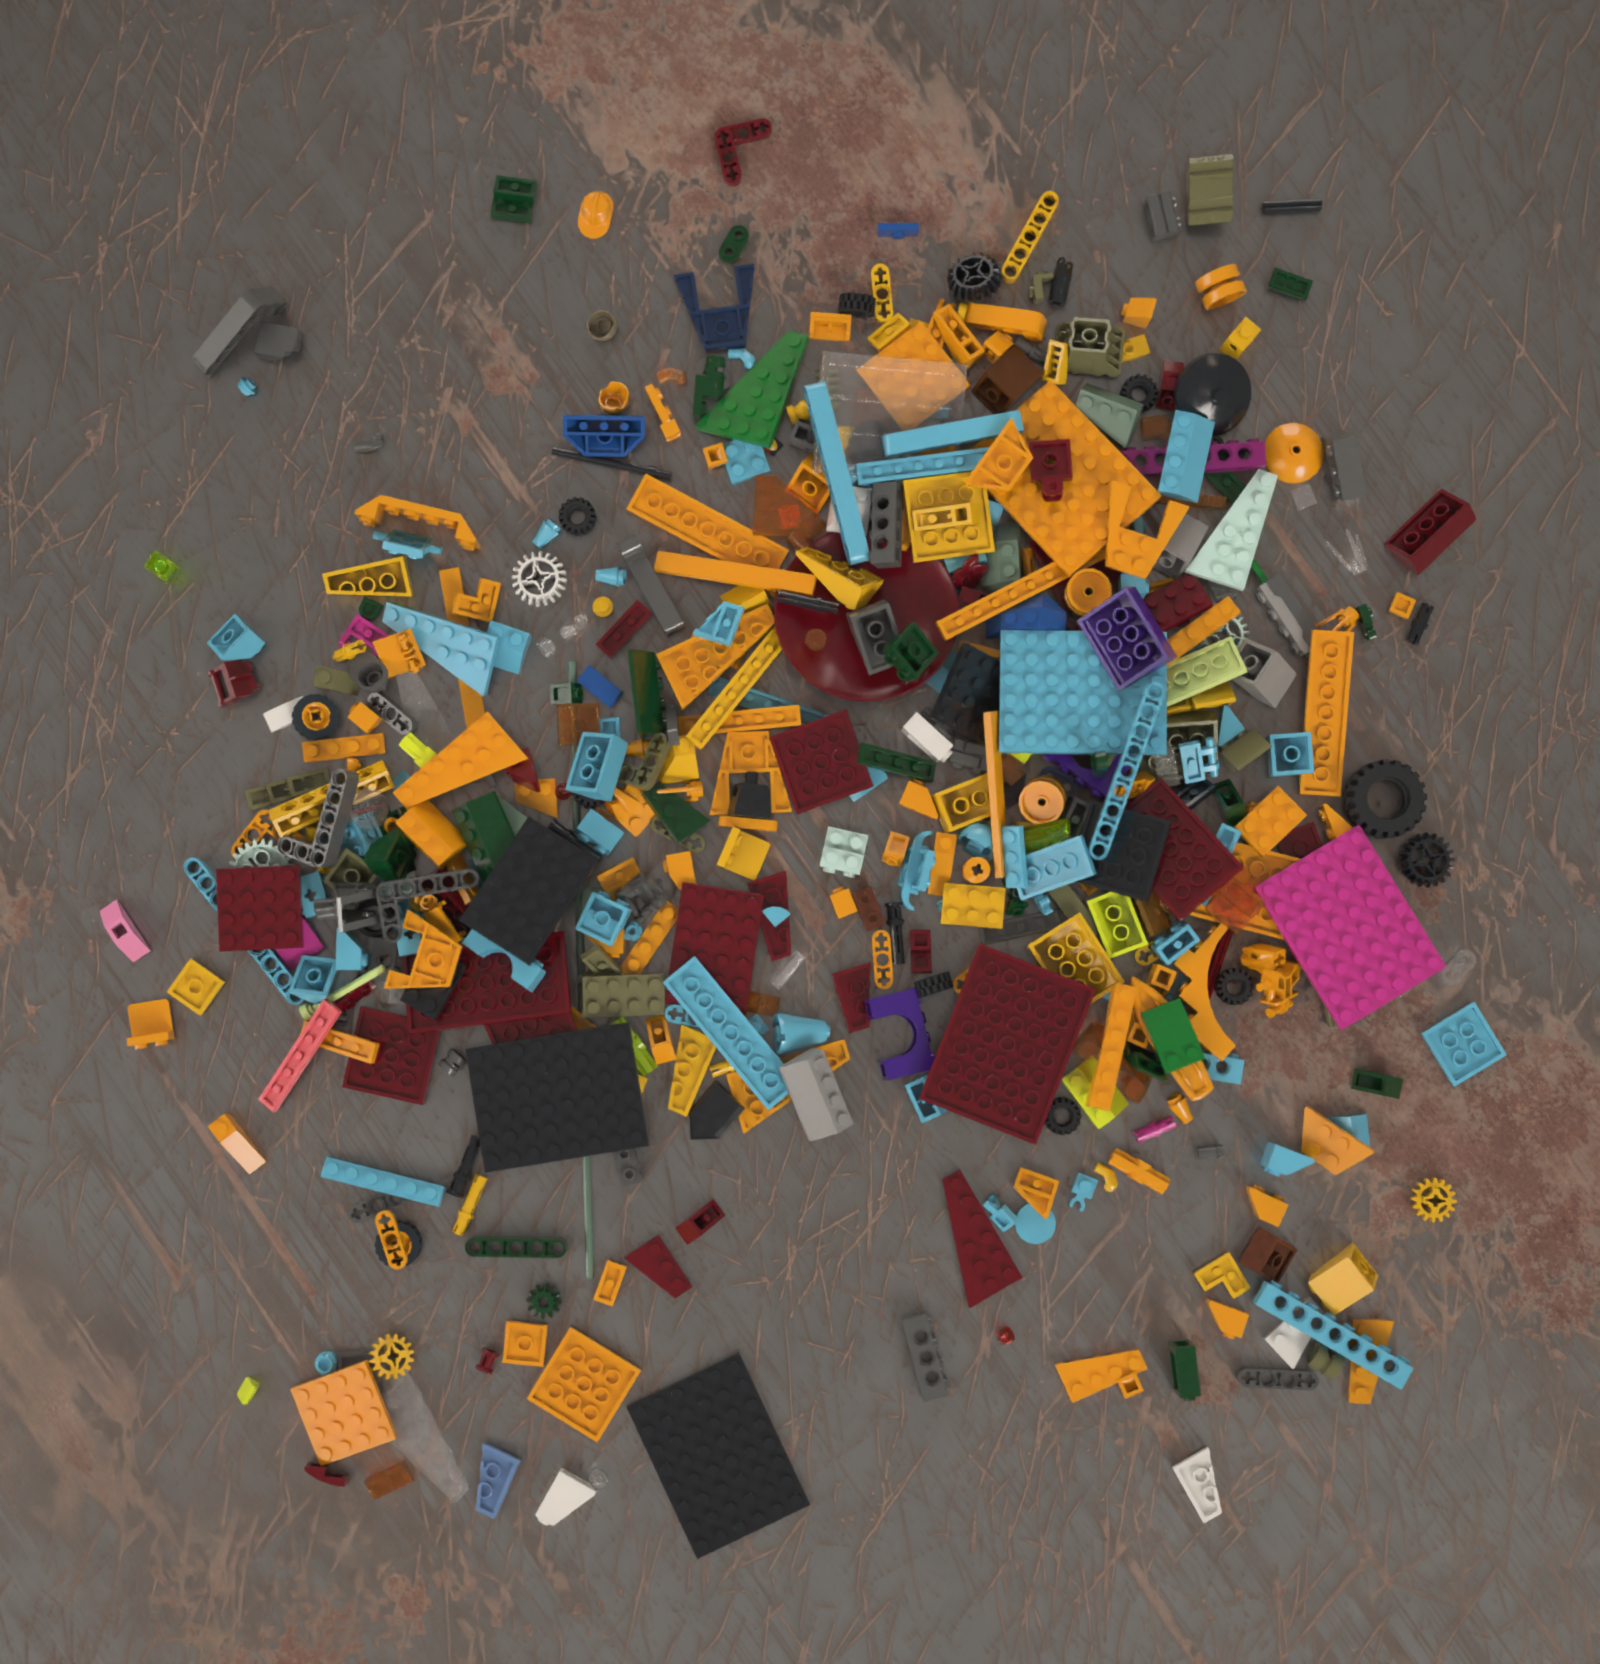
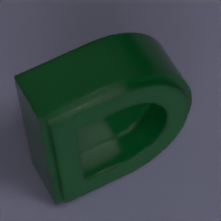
M364 596L359 607V613L364 619L373 621L379 617L384 605Z

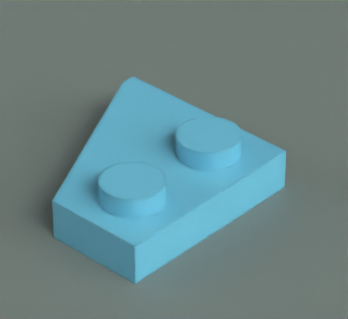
M724 601L715 613L706 618V622L699 629L696 628L693 631V635L731 647L745 610L744 607Z

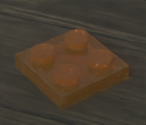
M598 703L556 705L558 746L579 745L582 732L599 733Z

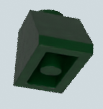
M1229 778L1214 784L1216 792L1213 795L1226 825L1233 827L1246 816L1245 803Z

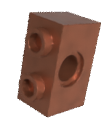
M871 886L851 894L866 932L886 925Z

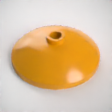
M1287 423L1275 428L1265 440L1266 469L1269 473L1278 475L1277 480L1284 483L1298 484L1309 480L1318 472L1323 462L1324 448L1321 439L1314 430L1300 423ZM1294 447L1299 449L1298 454L1293 452Z

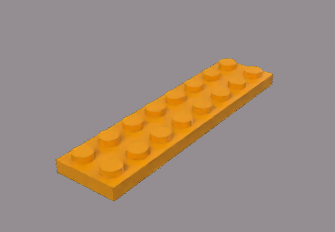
M646 473L626 508L627 511L722 561L780 569L789 553L787 548Z
M1311 630L1303 732H1311L1314 773L1299 776L1298 794L1341 797L1354 632Z

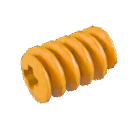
M972 857L962 866V876L968 883L979 884L988 878L990 865L982 857ZM978 866L980 873L973 875L974 871L971 868Z

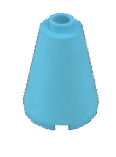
M782 1013L774 1014L772 1027H775V1033L772 1034L775 1052L778 1054H785L826 1042L827 1037H830V1026L826 1025L825 1021Z

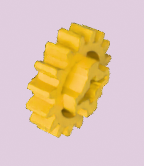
M1432 1177L1430 1182L1428 1178H1424V1184L1417 1182L1416 1184L1419 1188L1412 1189L1415 1196H1411L1410 1199L1415 1201V1203L1411 1205V1208L1418 1209L1415 1214L1417 1216L1422 1215V1220L1426 1221L1429 1218L1430 1222L1435 1223L1437 1218L1438 1221L1443 1222L1442 1216L1449 1218L1448 1211H1455L1452 1204L1457 1203V1200L1452 1199V1196L1456 1192L1449 1191L1452 1187L1450 1184L1444 1186L1445 1180L1440 1179L1437 1181L1436 1177ZM1439 1187L1444 1191L1446 1197L1441 1195ZM1428 1188V1191L1422 1195L1423 1191ZM1434 1197H1436L1437 1199H1440V1201L1437 1200V1201H1434L1433 1203H1431L1430 1201H1427V1200H1426V1199H1430V1198H1434ZM1421 1203L1426 1205L1428 1212L1423 1209Z
M389 1334L385 1335V1340L379 1337L377 1339L379 1344L373 1343L371 1345L374 1351L368 1352L370 1356H373V1359L368 1361V1363H374L371 1370H378V1377L385 1374V1380H389L391 1375L393 1380L398 1379V1373L404 1376V1369H411L408 1363L414 1362V1359L410 1358V1354H413L414 1350H408L411 1343L405 1344V1337H401L398 1340V1334H393L392 1339ZM395 1344L399 1345L402 1351L395 1348ZM383 1346L384 1351L380 1356H378L379 1350ZM390 1353L395 1354V1358L392 1360L387 1359V1355H390ZM402 1358H404L403 1364L400 1368H398V1363ZM380 1363L385 1364L388 1370L384 1369Z

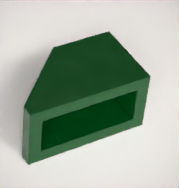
M1355 1069L1351 1089L1399 1099L1403 1079Z

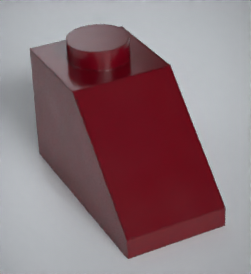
M529 748L521 749L528 759L504 768L506 775L510 774L513 782L535 792H540L533 757Z
M712 1199L680 1223L675 1229L688 1245L720 1221L725 1214L714 1199Z

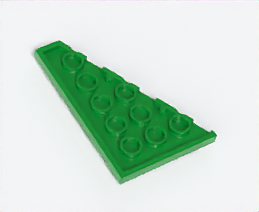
M788 331L696 424V430L770 449L808 344V335Z

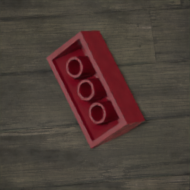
M1441 488L1384 543V546L1404 567L1419 575L1477 518L1469 503Z

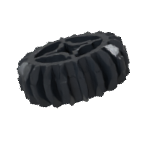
M973 252L972 256L965 254L964 259L958 258L957 263H952V268L948 269L947 283L949 291L960 302L964 300L967 304L970 301L976 304L978 300L984 302L986 297L991 298L992 293H997V288L1001 287L1002 273L1000 266L995 258L991 259L989 254L986 256L982 252L979 255H975Z
M1425 832L1423 837L1420 834H1416L1415 839L1409 838L1410 845L1407 843L1403 844L1406 851L1399 852L1404 858L1398 859V862H1404V866L1400 867V870H1407L1403 875L1404 878L1412 876L1409 881L1411 884L1417 880V887H1422L1423 883L1425 888H1430L1431 884L1436 887L1438 886V881L1441 883L1445 882L1444 876H1451L1447 869H1454L1453 865H1449L1450 862L1455 861V858L1449 857V854H1453L1454 851H1447L1446 848L1450 846V843L1442 844L1444 841L1443 837L1437 839V834L1433 833L1429 836L1428 832ZM1425 843L1434 846L1439 853H1431L1429 848H1426ZM1418 847V858L1412 861L1413 852ZM1425 857H1435L1434 859H1431L1428 863H1419L1423 861ZM1441 859V867L1439 871L1435 874V864L1438 860ZM1422 867L1429 877L1420 875L1414 868Z

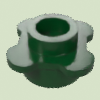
M1013 898L1007 903L1008 909L1005 910L1006 915L1020 916L1029 904L1028 902H1023V900L1021 901L1020 898Z

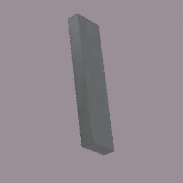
M1059 908L1052 909L1053 912L1048 915L1038 912L1003 920L1002 929L978 927L981 942L983 945L1047 932L1062 923Z

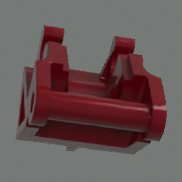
M241 659L224 662L214 668V670L207 672L208 677L212 679L219 700L217 703L219 708L237 703V700L253 695L252 691L261 690L260 684L255 682L251 669H254L252 662L247 661L243 663ZM219 674H223L230 695L227 698Z

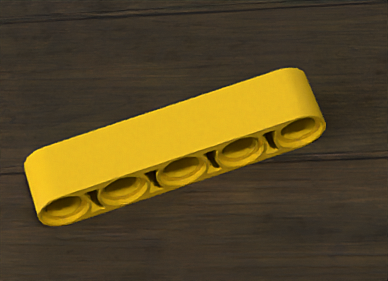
M1046 191L1042 194L1003 264L1001 273L1002 282L1005 284H1013L1017 281L1056 211L1059 197L1055 192ZM1049 199L1053 201L1054 205L1047 206L1044 200ZM1041 217L1044 223L1038 224L1034 218ZM1030 234L1034 237V240L1027 241L1024 236ZM1022 252L1025 255V257L1023 259H1018L1015 256V253ZM1011 269L1015 272V275L1007 276L1005 270Z

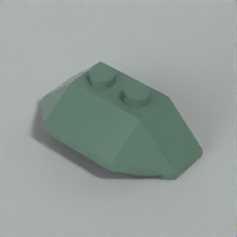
M1018 523L1000 524L992 531L995 552L985 553L987 563L984 564H987L989 567L987 573L981 578L982 587L990 594L1023 578L1020 528Z

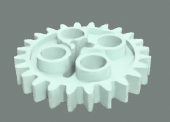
M262 838L260 844H258L256 839H253L252 846L245 842L246 849L239 846L240 855L237 853L232 855L236 861H229V864L234 866L233 868L255 867L248 860L249 858H252L258 867L295 865V863H289L290 857L279 853L277 845L273 846L272 839L268 844H265L264 838ZM259 852H265L268 855L266 862L258 861L257 854Z

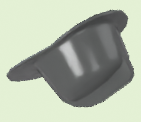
M363 652L357 654L355 658L349 661L347 667L348 674L361 689L374 693L387 690L386 686L389 681L388 669L375 655L370 652Z

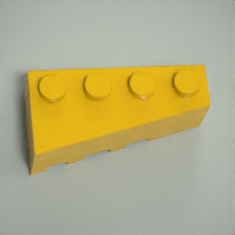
M404 556L322 574L327 594L415 597L406 557Z

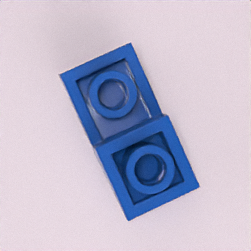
M591 665L577 679L583 687L609 708L614 705L623 693V691Z

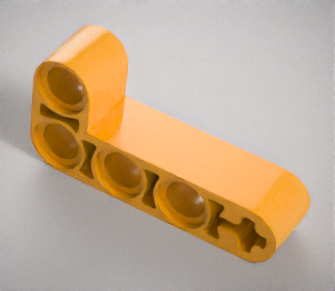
M969 303L964 318V323L967 327L1024 335L1027 340L1038 343L1043 342L1047 327V320L1042 313L979 303Z

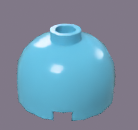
M974 822L965 826L956 839L957 844L959 845L961 842L964 846L962 850L973 857H989L988 860H991L993 858L991 825L987 822Z

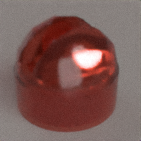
M566 782L558 784L555 789V795L560 800H566L571 796L570 791L559 790V788H566Z
M1005 1326L998 1331L997 1340L1001 1341L1000 1344L1008 1345L1015 1340L1013 1331Z

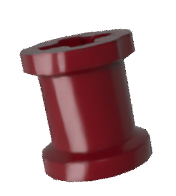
M483 1347L481 1359L475 1368L481 1372L493 1374V1365L500 1354L495 1350Z

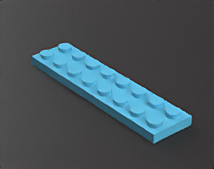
M695 956L662 982L768 1110L789 1094L778 1068L784 1063Z

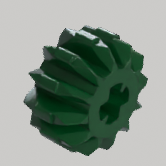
M544 1283L543 1290L539 1285H536V1292L534 1290L529 1291L533 1298H527L526 1302L533 1303L528 1307V1310L531 1311L535 1308L534 1317L540 1312L541 1319H545L547 1312L548 1316L552 1318L554 1316L552 1310L559 1312L560 1309L556 1305L562 1304V1300L556 1298L561 1293H553L555 1290L554 1285L550 1290H547L548 1284ZM540 1297H541L542 1299H543L544 1297H547V1298H548L547 1303H548L549 1305H548V1306H547V1304H545L544 1306L541 1305L540 1303H541L542 1300L540 1299Z

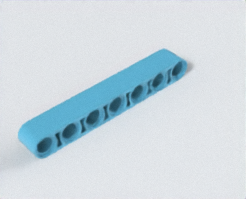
M1016 410L883 435L881 438L885 457H895L997 438L1010 419L1014 420L1018 432L1021 433L1024 432L1021 412Z

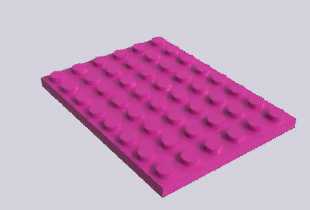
M1360 825L1355 826L1253 887L1340 1031L1447 967Z

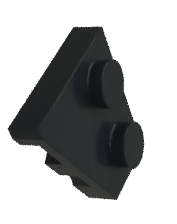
M1207 779L1185 784L1184 780L1176 781V785L1170 786L1191 810L1216 792V786Z

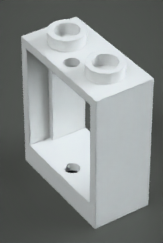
M917 712L901 730L937 764L940 761L944 763L953 753L951 751L953 744Z

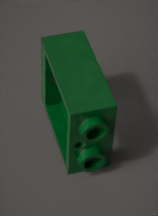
M1189 1339L1170 1341L1168 1344L1174 1392L1180 1399L1183 1398V1401L1196 1400V1397L1201 1396L1195 1345Z

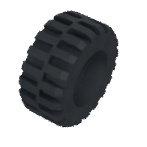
M1383 759L1362 766L1358 771L1354 772L1351 776L1352 779L1345 786L1347 791L1343 794V799H1346L1344 810H1348L1349 813L1347 818L1350 822L1353 821L1355 826L1360 825L1365 835L1369 837L1374 836L1377 839L1398 837L1415 828V824L1421 821L1423 818L1421 814L1426 811L1427 807L1424 805V800H1427V794L1423 792V788L1426 787L1424 782L1420 783L1418 779L1420 775L1417 772L1413 773L1411 766L1403 765L1401 761ZM1377 781H1391L1399 788L1402 794V807L1399 813L1392 818L1385 819L1376 816L1368 805V791L1371 785Z

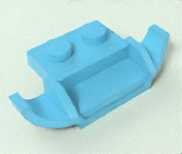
M922 831L917 834L913 839L911 847H907L897 886L901 887L900 901L910 911H914V906L909 902V895H918V891L925 892L926 888L930 885L931 877L929 875L931 868L935 865V851L929 850V847L922 845V842L926 836L932 835L933 831Z

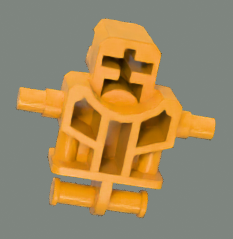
M1263 943L1243 947V953L1240 958L1243 966H1247L1248 969L1257 970L1262 974L1261 981L1256 985V989L1259 992L1264 990V995L1266 996L1261 998L1260 1002L1271 1007L1266 1009V1016L1273 1018L1276 1014L1287 1012L1293 1006L1292 998L1298 995V991L1292 990V987L1299 980L1300 970L1302 969L1299 963L1286 960V950L1281 947Z

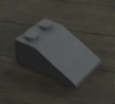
M881 600L846 613L852 635L868 674L871 675L893 667L894 665L888 664L885 661V654L882 652V649L891 639L899 635L890 604L885 600Z

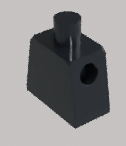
M746 772L745 783L734 785L727 816L763 820L771 819L769 788L767 785L758 784L757 772Z

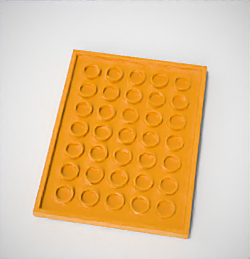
M1049 381L1016 410L1021 412L1024 432H1021L1020 435H1022L1027 448L1028 442L1070 439L1073 479L1072 481H1063L1062 499L1056 502H1045L1043 500L1041 483H1031L1030 464L1009 493L987 489V491L1070 578L1106 547V540L1108 539L1107 522L1109 520L1110 481L1113 480L1131 487L1120 522V527L1123 528L1129 527L1160 500L1162 495L1054 383ZM996 438L981 440L971 449L990 447ZM1048 457L1045 463L1053 465V463H1056V460L1054 461L1052 457Z

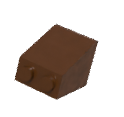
M1015 345L983 373L971 392L993 414L1008 412L1037 384L1044 373Z

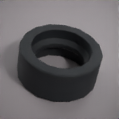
M375 898L365 900L358 906L357 910H366L369 907L378 906V901ZM392 907L384 908L387 917L395 915ZM367 927L358 928L362 934L368 937L383 936L382 928L379 930H370ZM393 927L387 929V934L392 930Z

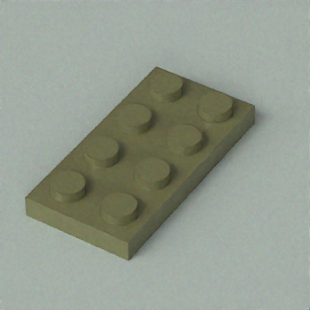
M642 973L581 976L582 1017L665 1015V985L662 983L665 981V974Z

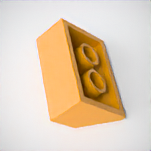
M429 800L411 807L395 822L397 828H400L403 834L440 871L466 847L461 832Z

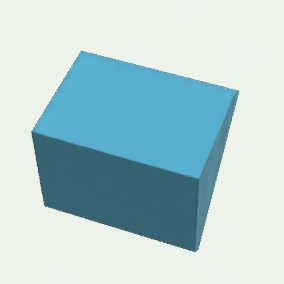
M302 955L288 992L315 1005L327 998L337 971L336 959Z
M1366 1113L1326 1117L1370 1147Z

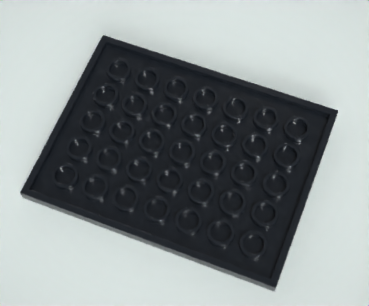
M630 1022L465 1049L485 1173L650 1146Z
M740 1352L627 1405V1410L697 1559L810 1505Z

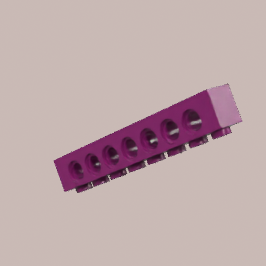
M1257 438L1248 439L1247 442L1239 443V440L1226 441V444H1218L1217 441H1211L1204 473L1265 469V441H1259ZM1167 445L1164 446L1165 448L1145 446L1142 450H1136L1135 447H1126L1123 449L1124 451L1120 452L1144 477L1161 476L1163 465L1158 464L1156 458L1158 456L1165 457ZM1241 450L1247 451L1249 458H1240L1238 452ZM1219 452H1226L1228 459L1220 460L1217 454ZM1142 457L1146 460V464L1138 466L1135 460Z

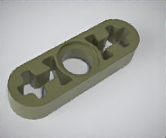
M655 816L651 821L652 830L676 843L670 834L669 836L665 835L667 830L660 828V830L656 829L657 825L655 822L660 820ZM694 832L690 839L696 841L699 838L700 844H702L701 848L693 849V845L688 841L687 845H684L683 842L686 839L678 843V845L693 853H700L705 849L706 842L702 836Z

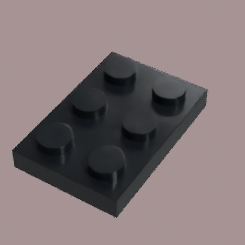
M458 961L451 987L406 988L400 1001L437 1021L468 966Z

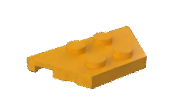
M1013 419L1008 421L964 482L966 486L1009 493L1030 464L1033 456L1026 447L1025 441L1018 432Z
M1307 1106L1304 1109L1301 1152L1315 1159L1317 1163L1333 1174L1338 1175L1375 1153L1374 1149L1311 1107Z

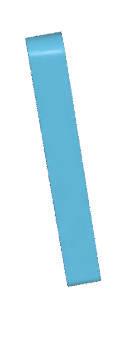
M824 381L803 386V393L847 561L850 566L869 561V548L827 386Z
M1153 681L1148 683L1142 694L1089 843L1088 850L1094 859H1104L1109 852L1165 695V688L1159 682ZM1153 685H1157L1160 688V694L1157 697H1152L1149 694V689ZM1146 705H1150L1153 708V713L1149 717H1145L1142 714V709ZM1139 725H1143L1146 728V733L1142 737H1138L1135 734V729ZM1131 745H1137L1139 748L1138 755L1134 757L1128 754V748ZM1124 765L1132 767V773L1129 776L1121 774V768ZM1117 785L1125 787V792L1121 796L1114 794V788ZM1116 805L1118 807L1117 814L1113 816L1108 815V806ZM1107 824L1111 827V832L1108 835L1100 834V827ZM1097 844L1104 846V851L1100 855H1095L1092 851L1093 847Z
M187 859L183 866L185 873L218 913L216 875L202 859ZM194 862L199 864V870L196 873H193L191 870V865ZM206 878L212 880V885L208 889L204 887V880ZM275 949L262 950L260 953H257L255 950H247L290 1004L298 1005L306 1002L302 998L299 1001L294 1000L293 994L288 992L295 974L289 969ZM270 958H274L276 961V966L273 969H270L267 965ZM282 974H286L289 977L286 985L280 982Z

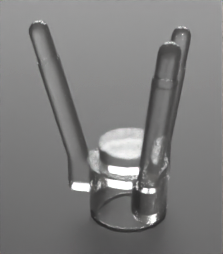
M1346 528L1345 532L1355 556L1349 560L1350 564L1343 559L1330 543H1327V547L1342 563L1347 573L1352 571L1355 576L1369 568L1359 535H1355L1356 548L1349 529Z

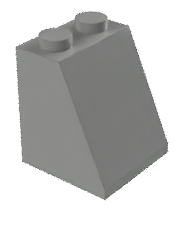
M1185 514L1152 569L1168 578H1173L1174 581L1180 578L1190 564L1209 526Z
M1245 639L1238 651L1248 672L1232 680L1260 702L1276 708L1297 673L1277 651Z

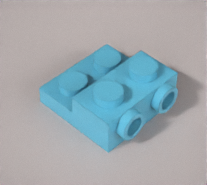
M601 890L598 894L592 891L575 929L613 947L632 910L628 908V903L620 899L614 902L609 899L611 895Z

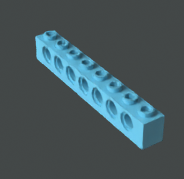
M1264 1280L1252 1301L1255 1305L1402 1390L1414 1369L1408 1365L1410 1360L1399 1354L1396 1358L1390 1354L1392 1350L1380 1344L1378 1347L1372 1344L1374 1339L1363 1333L1361 1336L1355 1334V1328L1345 1322L1343 1325L1336 1323L1337 1318L1328 1312L1323 1315L1318 1312L1319 1307L1309 1301L1307 1304L1299 1301L1301 1297L1292 1291H1289L1287 1294L1281 1290L1283 1286L1273 1280L1270 1283ZM1278 1296H1283L1284 1298L1281 1306H1275V1299ZM1296 1307H1301V1315L1294 1317L1293 1310ZM1319 1317L1320 1324L1313 1328L1311 1326L1312 1319ZM1333 1328H1337V1336L1335 1338H1330V1330ZM1350 1339H1355V1347L1352 1349H1348V1341ZM1373 1349L1374 1356L1371 1359H1366V1352ZM1387 1360H1391L1392 1367L1385 1370L1384 1363Z

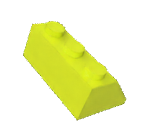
M1108 892L1087 901L1110 959L1148 945L1130 897Z
M1091 1054L1062 1076L1061 1082L1095 1128L1099 1130L1114 1119L1129 1103L1115 1086L1110 1111L1085 1106L1089 1086L1097 1065L1096 1058Z

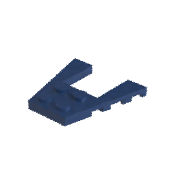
M754 263L734 266L739 305L699 310L694 272L674 275V280L705 352L746 346Z

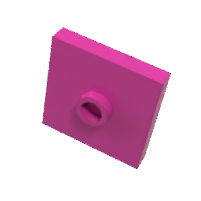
M304 916V948L275 949L290 970L298 966L302 955L313 956L325 948L324 943Z

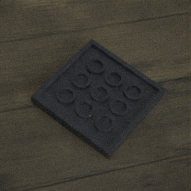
M962 642L929 718L974 743L985 746L983 714L985 712L998 711L999 715L1000 662L974 646Z
M1094 800L1090 802L1081 832L1087 848L1089 847L1104 804ZM1108 806V815L1113 816L1117 814L1118 807ZM1124 809L1107 856L1101 860L1094 859L1091 856L1097 874L1076 882L1149 902L1172 822ZM1107 824L1100 827V834L1108 835L1111 832V827ZM1101 844L1095 845L1092 850L1095 855L1102 854L1104 846Z

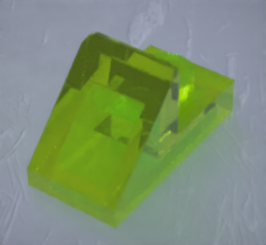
M156 550L143 566L169 585L172 584L182 568Z

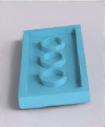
M1083 835L1027 854L1028 887L1017 888L1022 901L1096 875L1097 873Z

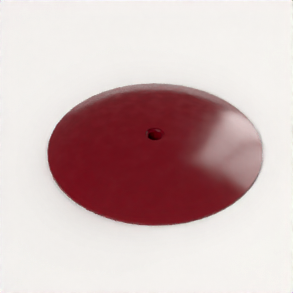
M868 525L866 536L869 551L871 550L869 532L872 530L871 525ZM830 532L806 546L830 555L832 561H845L848 563L840 533ZM886 542L883 543L882 549L886 548ZM911 546L907 551H902L901 567L878 569L870 561L849 565L848 567L860 571V568L865 569L884 580L866 606L881 600L887 601L890 604L899 634L909 623L914 621L939 652L918 678L906 682V680H901L897 676L898 670L894 666L871 675L868 674L846 617V613L854 610L846 608L845 604L841 602L840 607L831 606V608L839 609L838 615L824 611L815 612L814 609L790 604L777 603V597L786 598V596L778 595L779 591H777L774 620L776 633L784 654L796 671L809 683L839 698L851 701L874 702L892 699L909 693L924 684L940 669L950 654L956 640V636L945 641L936 625L937 621L959 610V601L953 580L940 559L913 563ZM797 556L786 569V571L814 575ZM817 578L813 597L821 596L822 599L838 602Z

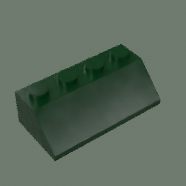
M495 791L451 810L483 884L515 837Z

